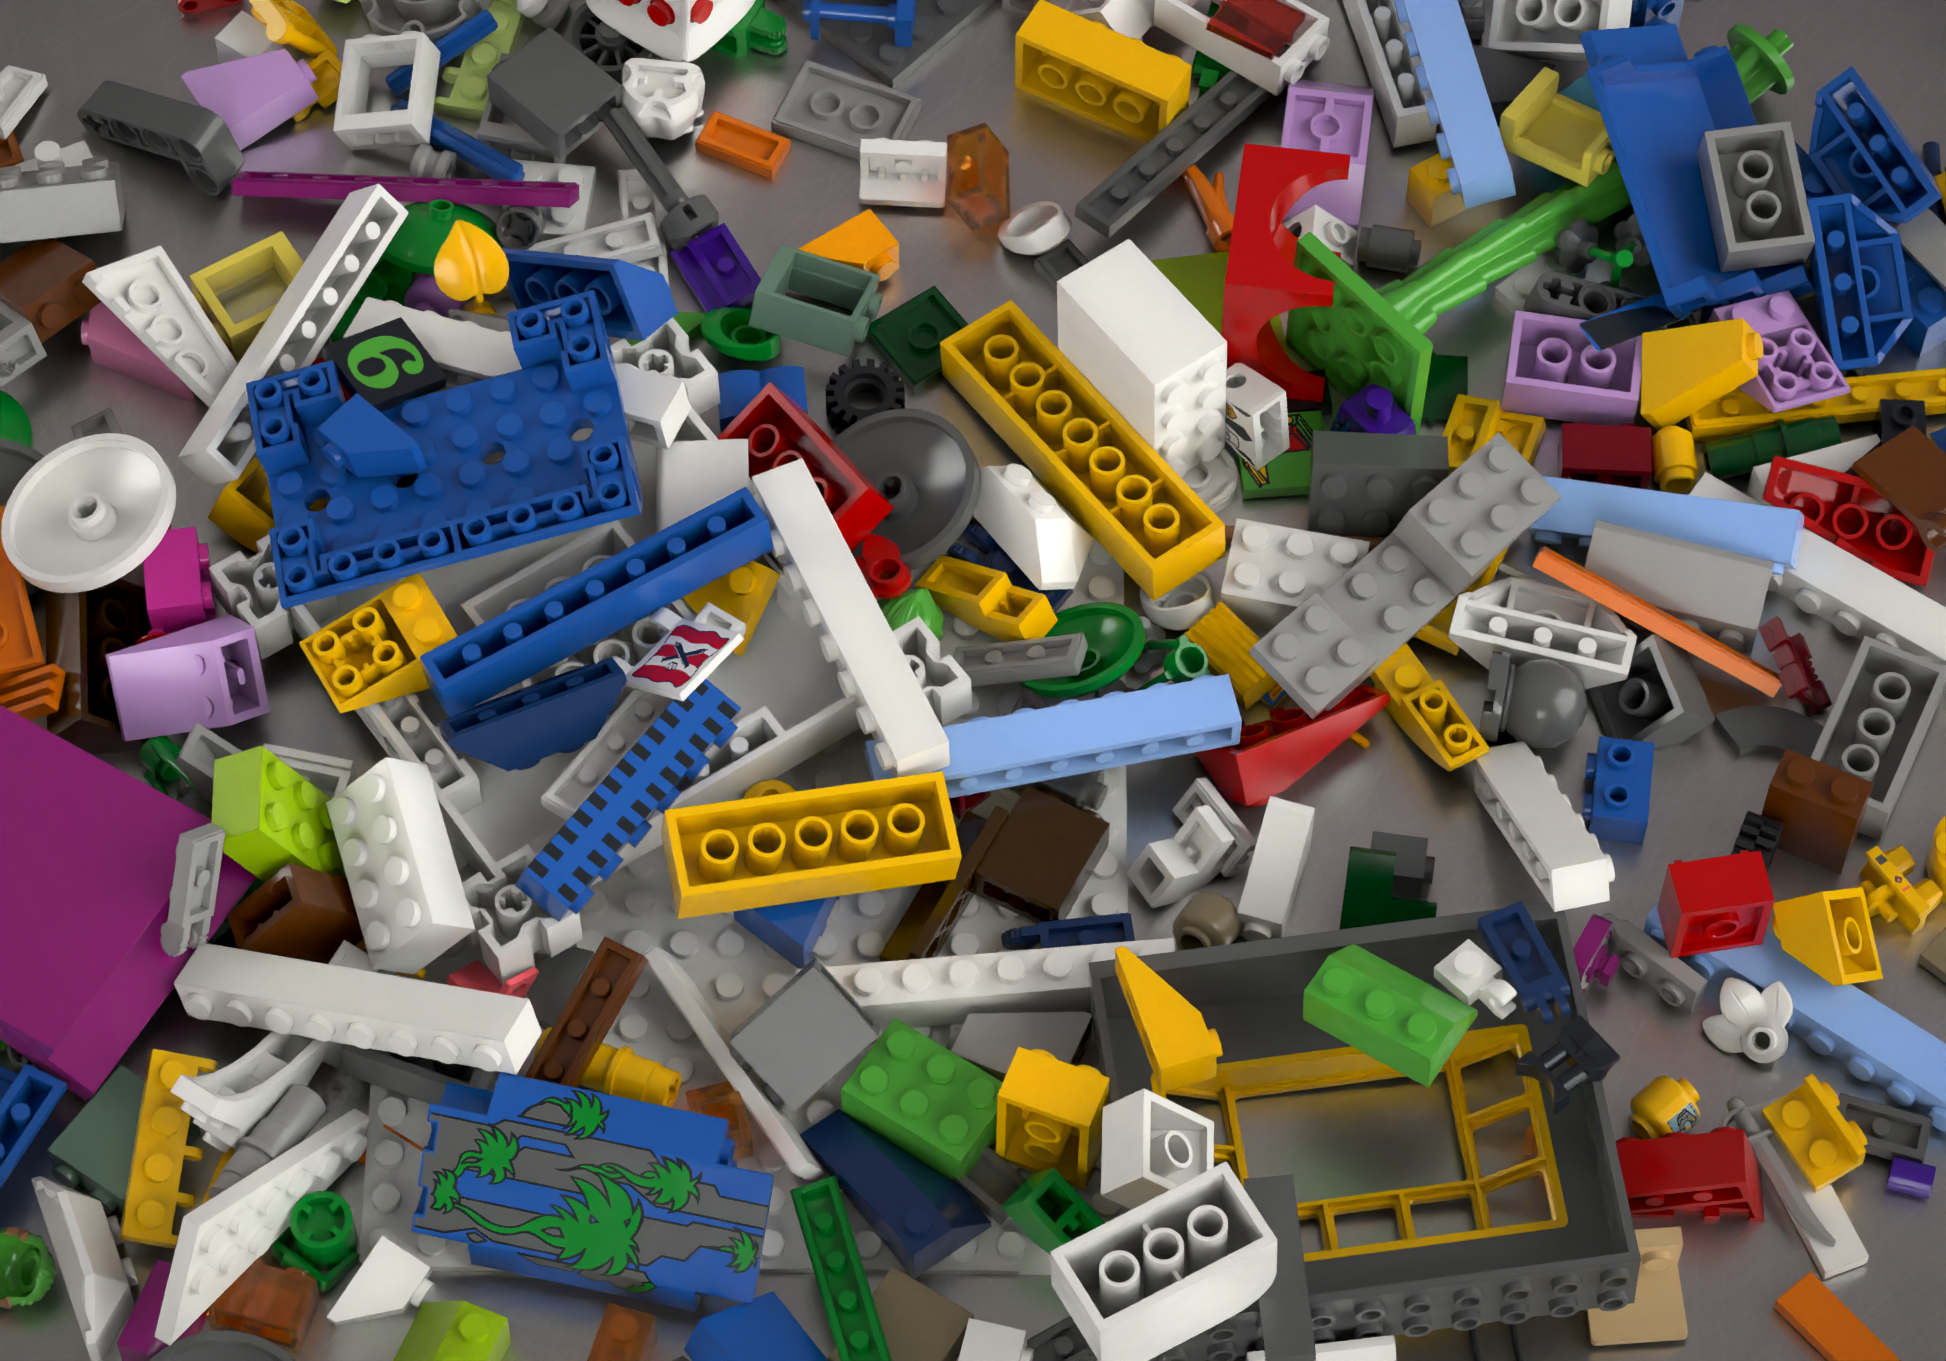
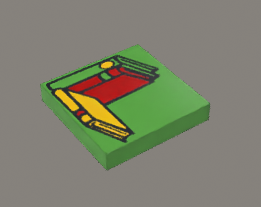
M1321 411L1288 413L1290 448L1258 471L1237 453L1243 499L1307 495L1313 430L1324 431Z

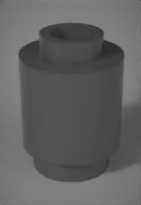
M1373 224L1372 228L1362 227L1357 249V261L1366 262V266L1370 268L1408 273L1410 265L1418 266L1422 241L1414 239V230Z

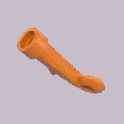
M1193 164L1180 175V178L1191 194L1207 226L1206 234L1216 251H1229L1234 215L1231 214L1225 197L1224 174L1218 171L1214 176L1213 185H1211L1205 175Z

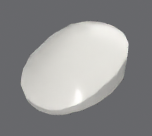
M1049 201L1029 203L1012 211L1003 220L998 228V237L1003 246L1014 253L1031 256L1041 255L1056 248L1068 237L1072 221L1056 203Z
M1200 573L1155 601L1142 588L1139 592L1141 606L1149 619L1165 629L1177 631L1190 629L1205 614H1208L1212 608L1216 607L1215 597L1209 582Z

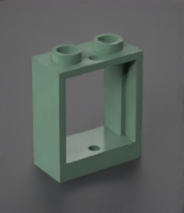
M781 244L755 290L749 326L849 357L856 341L864 342L869 330L871 319H876L880 310L883 294L876 293L880 275ZM788 289L853 310L851 317L784 295Z

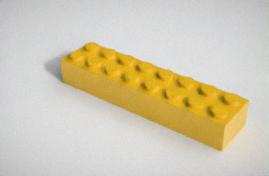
M1012 300L1007 301L940 342L942 375L1153 601L1226 556L1225 524Z

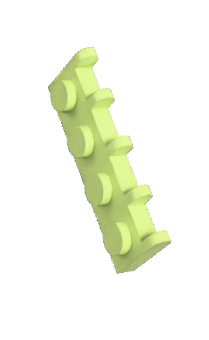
M492 0L488 11L496 20L498 28L465 50L460 68L450 66L444 68L442 79L447 83L454 84L450 98L435 97L433 109L435 112L481 121L489 96L487 75L499 63L501 53L513 55L525 16L516 10L517 0Z

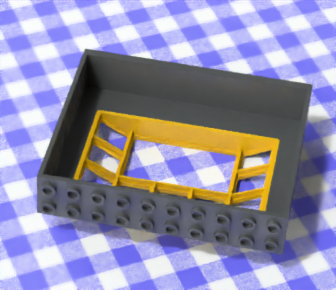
M1548 902L1524 905L1569 984L1571 995L1565 998L1570 1006L1571 1014L1560 1018L1552 1003H1549L1548 1006L1552 1012L1553 1021L1543 1025L1534 1010L1527 1013L1524 1012L1515 996L1511 1001L1516 1004V1009L1502 1020L1478 998L1470 1005L1478 1010L1477 1017L1439 1071L1446 1075L1466 1180L1297 1203L1299 1220L1318 1219L1324 1251L1303 1253L1315 1344L1400 1334L1408 1337H1421L1429 1334L1432 1330L1454 1328L1459 1331H1467L1477 1328L1482 1323L1502 1321L1505 1324H1518L1534 1316L1550 1314L1556 1318H1563L1574 1315L1579 1310L1599 1308L1603 1311H1615L1625 1307L1627 1304L1634 1303L1641 1258L1602 1081H1593L1588 1084L1584 1081L1570 1092L1569 1105L1557 1114H1552V1097L1548 1089L1540 1081L1522 1076L1525 1092L1522 1095L1470 1113L1460 1071L1466 1066L1515 1047L1517 1048L1518 1058H1521L1529 1051L1538 1057L1556 1044V1039L1561 1034L1562 1027L1574 1018L1581 1015L1589 1023L1565 910L1554 912ZM1500 909L1137 956L1201 1012L1207 1030L1215 1028L1222 1047L1223 1055L1216 1058V1077L1163 1093L1160 1092L1116 975L1115 959L1088 963L1090 1011L1093 1015L1092 1023L1100 1072L1103 1076L1110 1078L1108 1105L1144 1088L1163 1098H1166V1094L1218 1101L1221 1104L1228 1145L1214 1144V1162L1223 1163L1226 1161L1232 1167L1233 1173L1243 1186L1244 1179L1249 1178L1235 1103L1236 1099L1406 1076L1303 1020L1304 990L1327 957L1353 943L1458 999L1434 978V967L1468 938L1496 962L1477 926L1478 918ZM1503 975L1502 980L1507 982L1505 976ZM1565 1061L1552 1070L1551 1073L1558 1077L1569 1069L1570 1066ZM1529 1110L1538 1156L1488 1176H1482L1473 1132ZM1543 1173L1552 1219L1492 1228L1486 1195ZM1469 1198L1471 1200L1477 1230L1416 1238L1410 1210L1411 1205ZM1122 1206L1123 1214L1131 1210ZM1393 1208L1395 1210L1400 1235L1399 1241L1339 1248L1334 1216ZM1258 1300L1231 1318L1148 1361H1232L1237 1356L1247 1355V1352L1264 1350Z

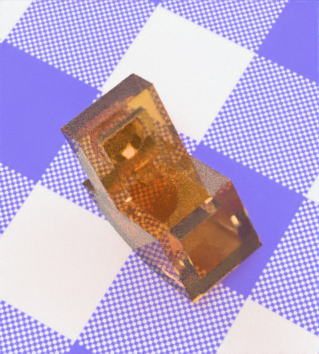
M729 1081L685 1091L689 1112L728 1119L729 1138L736 1140L733 1160L753 1156L751 1128L739 1091L735 1092Z

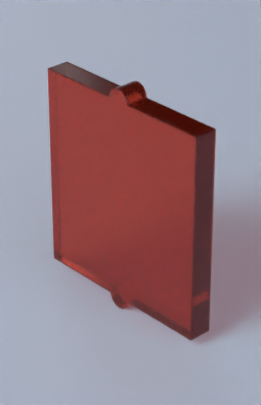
M1277 0L1220 1L1219 10L1207 23L1206 30L1272 60L1285 43L1292 42L1294 32L1303 23L1306 14Z

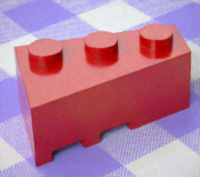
M1718 1127L1712 1129L1709 1133L1688 1135L1683 1132H1671L1665 1134L1662 1138L1641 1140L1634 1137H1625L1615 1141L1631 1217L1673 1219L1674 1210L1703 1211L1704 1220H1719L1720 1212H1749V1221L1764 1222L1762 1169L1744 1129L1736 1130L1732 1127Z

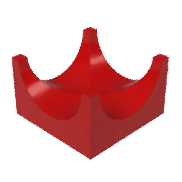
M1244 143L1224 285L1221 336L1227 341V369L1235 363H1243L1286 391V398L1323 402L1325 378L1306 372L1286 355L1273 332L1270 319L1295 308L1309 306L1332 307L1334 281L1316 278L1294 266L1296 243L1299 238L1282 224V220L1294 203L1312 188L1328 181L1348 180L1351 155ZM1332 251L1341 259V252Z

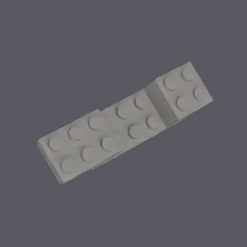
M1498 432L1414 505L1387 538L1321 595L1314 592L1253 645L1248 653L1312 719L1324 709L1329 712L1457 599L1460 594L1474 584L1494 559L1555 506L1562 496Z

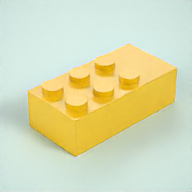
M1039 0L1016 33L1015 87L1143 144H1147L1189 107L1192 65L1175 55H1168L1149 47L1139 39L1129 38L1108 29L1100 22L1090 21L1045 0Z

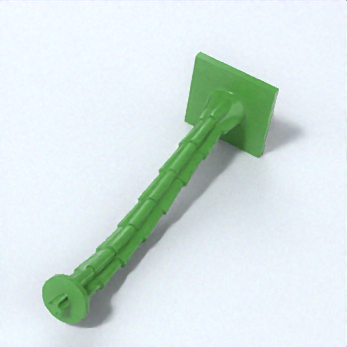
M1739 23L1735 24L1728 31L1727 40L1731 48L1729 51L1734 57L1750 104L1767 90L1781 95L1786 94L1793 88L1795 80L1792 71L1782 57L1793 47V42L1787 38V34L1780 29L1778 31L1775 28L1764 38L1753 28ZM1614 156L1608 171L1604 175L1598 174L1588 187L1568 180L1552 193L1544 192L1506 219H1495L1455 248H1445L1402 281L1396 279L1376 290L1368 285L1314 234L1308 232L1297 240L1294 266L1316 278L1334 281L1332 307L1309 306L1289 310L1286 330L1287 345L1314 370L1324 369L1327 382L1346 400L1372 383L1389 390L1393 396V401L1412 418L1415 424L1416 435H1419L1433 343L1424 334L1436 323L1437 316L1486 291L1487 284L1535 262L1538 255L1558 247L1556 244L1558 233L1562 229H1567L1572 220L1576 218L1583 219L1587 225H1593L1630 206L1632 203L1616 157Z

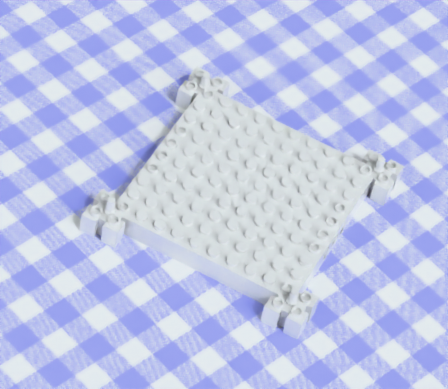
M673 317L644 341L641 340V342L632 347L625 338L611 345L615 363H628L638 369L659 375L670 374L684 382L691 410L673 441L718 440L699 416L720 404L718 372L699 349L690 352L689 337ZM590 428L580 429L573 434L571 439L583 441L591 436L593 430ZM631 440L643 498L641 514L421 572L422 578L456 634L460 636L656 534V446ZM495 452L485 458L484 464L493 465L500 462L505 453ZM749 478V492L753 496L752 480ZM270 535L256 541L258 554L246 559L243 553L238 551L209 567L216 599L227 614H231L254 627L261 660L292 644L291 630L295 629L302 640L408 577L283 609L280 605ZM771 551L753 561L781 573V576L743 656L731 652L707 678L709 682L741 707V710L733 720L738 729L721 749L713 744L706 752L705 756L710 761L693 782L685 777L679 783L676 789L681 792V795L669 809L739 800L744 797L745 793L754 784L778 777L861 728L856 716V708L859 707L854 697L848 699L845 697L838 681L837 673L840 670L836 662L829 663L826 660L819 642V637L822 635L818 627H810L805 619L801 602L804 599L800 591H791L783 571V567L786 564L782 556L774 557ZM683 598L665 606V608H668L684 619L693 620L697 616V613ZM655 612L482 703L586 665L597 664V662L612 656H617L635 667L661 640L658 633L662 629L649 620ZM919 616L892 631L942 726L972 710L971 679L951 654L940 660V641ZM626 686L622 689L607 719L634 688ZM430 688L355 709L390 758L428 765L447 834L477 873L462 882L475 930L466 937L473 946L480 942L483 960L502 986L507 980L535 967L533 954L539 950H546L552 958L581 941L583 934L579 913L575 915L569 910L558 922L515 885L526 867L567 822L544 808L541 803V796L588 742H585L580 749L574 752L556 753L545 757L532 768L525 770L514 769L508 772L454 749L449 745L440 732L437 723L447 719L448 716ZM656 810L647 820L653 827L635 848L627 843L618 855L624 860L616 871L663 844L661 829L664 815L660 811ZM599 876V877L592 883V885L596 884L597 882H599V881H601V880H603V879Z

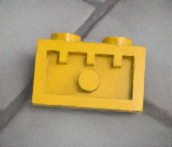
M1811 1073L1803 1078L1801 1086L1762 1109L1761 1116L1767 1125L1773 1129L1776 1138L1816 1193L1863 1164L1866 1154L1864 1146L1867 1145V1140L1857 1123L1853 1120L1847 1122L1837 1109L1840 1102L1832 1087L1826 1081L1819 1083L1814 1074Z

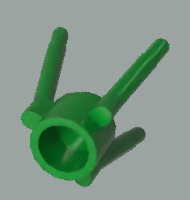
M165 735L150 738L140 749L139 760L148 768L143 777L154 789L167 796L169 795L162 781L171 782L179 777H182L199 792L176 762L183 745L176 746Z

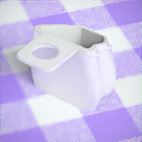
M631 58L625 62L622 70V106L644 137L674 140L691 132L694 128V120L701 117L704 113L702 103L705 80L701 69L692 63L646 58Z

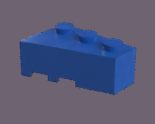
M840 896L733 911L734 920L795 967L802 969L809 964L810 955L819 936L822 937L827 926V919L836 900H839Z

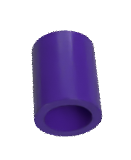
M1893 1156L1887 1177L1886 1189L1929 1199L1936 1166Z

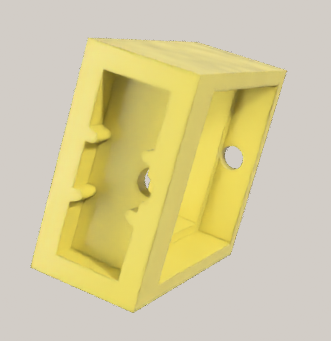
M282 231L189 276L193 296L236 361L242 359L276 305L238 324H234L216 296L272 268H275L285 285L289 287L304 262Z

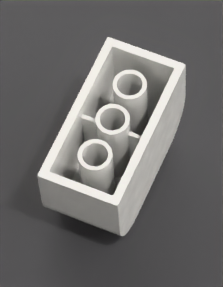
M1225 1161L1050 1251L1051 1283L1098 1361H1148L1231 1318L1258 1300L1268 1290L1276 1277L1278 1240Z

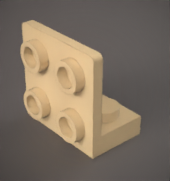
M1681 1226L1635 1229L1641 1258L1635 1301L1615 1311H1603L1599 1308L1586 1310L1592 1345L1675 1341L1687 1338L1688 1327L1678 1271V1261L1683 1247Z

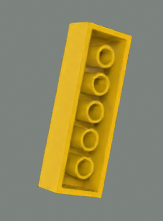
M943 771L664 810L661 829L678 919L956 879L962 858Z

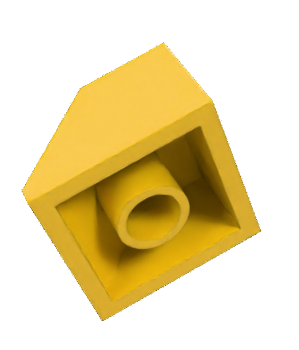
M1863 887L1823 891L1773 904L1775 914L1773 915L1772 924L1775 935L1781 941L1782 949L1833 986L1883 979Z

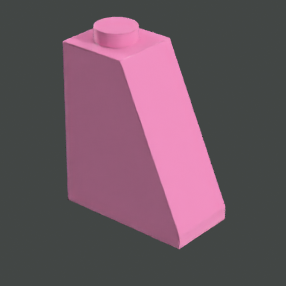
M103 302L90 309L89 319H82V344L89 345L94 363L185 400H194L195 393Z

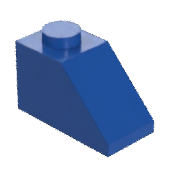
M358 393L317 428L324 444L321 451L325 458L337 469H341L344 466L357 478L421 473L427 468L418 443Z

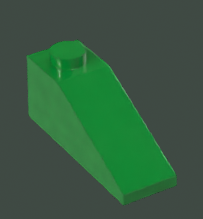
M1055 1168L1032 1173L1001 1206L1024 1233L1049 1255L1050 1251L1105 1224Z

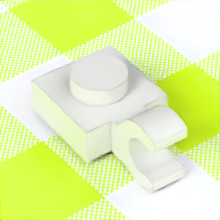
M1469 938L1434 967V978L1463 1003L1470 1006L1479 998L1502 1020L1516 1009V1004L1511 999L1517 995V992L1510 984L1502 980L1503 968Z

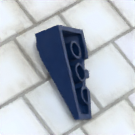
M837 1109L800 1134L818 1162L830 1176H836L840 1189L913 1279L991 1227L990 1220L963 1187L840 1109Z

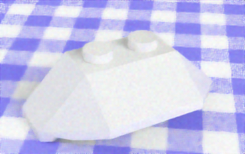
M1009 464L1008 466H986L979 468L980 493L973 516L1039 590L1074 589L1094 540L1091 534L1048 487L1024 466Z
M1509 577L1486 585L1472 593L1469 591L1460 594L1448 635L1450 640L1488 670L1490 669L1492 651L1510 652V664H1515L1516 667L1531 659H1551L1569 667L1583 682L1584 690L1627 680L1637 636L1631 629L1626 628L1613 610L1580 592L1515 577Z
M42 1176L32 1178V1184L91 1361H103L135 1305L130 1287L139 1284L130 1256L120 1259L116 1245L125 1243L124 1240L119 1239L120 1226L116 1215L106 1218L101 1201Z

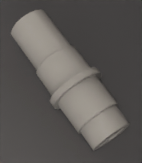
M293 1084L270 1114L259 1122L248 1137H242L237 1142L234 1148L235 1154L219 1172L218 1179L208 1190L210 1199L302 1142L326 1112V1105L322 1098L305 1085Z

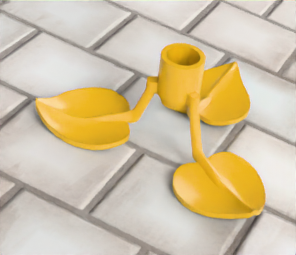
M456 220L448 237L437 253L434 262V277L440 290L454 300L465 301L475 296L473 301L469 302L463 310L498 315L494 306L484 300L483 293L494 294L503 290L509 277V264L501 247L488 233L469 222Z

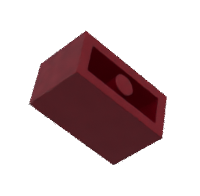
M1589 422L1562 423L1558 443V478L1648 490L1652 473L1651 427H1637L1633 424H1620L1618 426L1594 425Z

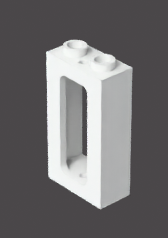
M1155 0L1153 25L1276 96L1289 83L1291 85L1297 83L1305 68L1314 59L1316 61L1321 59L1330 43V39L1327 37L1330 18L1298 0H1210L1289 45L1290 48L1280 58L1191 8L1199 0Z

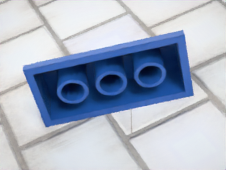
M501 248L509 264V277L506 285L517 310L594 290L608 337L642 341L678 313L671 296V289L665 281L663 274L618 259Z

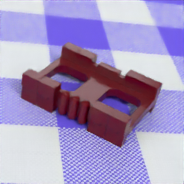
M1778 616L1758 627L1768 651L1775 652L1773 657L1778 669L1783 671L1778 675L1789 699L1794 697L1800 699L1806 704L1809 713L1812 715L1831 706L1832 702L1823 681L1817 680L1818 675L1813 674L1815 673V668L1811 667L1812 661L1809 660L1812 658L1804 636L1801 633H1797L1792 637L1788 636Z

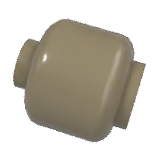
M1201 892L1194 895L1173 922V935L1178 948L1182 951L1232 944L1242 929V921L1237 916L1238 910L1228 898L1213 892Z

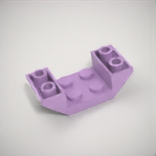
M1298 80L1293 85L1289 83L1281 147L1348 154L1351 156L1348 180L1328 181L1312 188L1294 203L1282 222H1286L1312 206L1317 205L1354 230H1358L1375 88Z

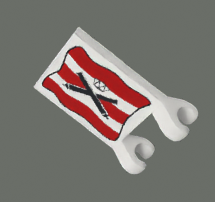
M660 607L649 620L662 629L658 633L661 640L635 667L617 656H612V658L625 672L627 682L624 688L627 686L684 701L744 638L740 632L684 619L668 608Z

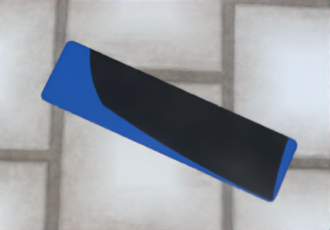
M1661 292L1579 324V327L1595 350L1599 352L1641 336L1642 333L1657 330L1689 316L1675 317L1667 308Z

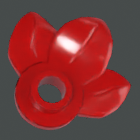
M868 534L862 547L863 557L854 559L875 598L897 597L904 593L911 584L910 569L900 559L899 548L894 542L879 535Z

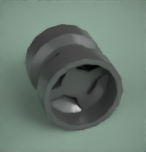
M509 206L497 222L496 233L499 241L506 248L528 250L536 243L545 229L546 219L544 212L538 206Z

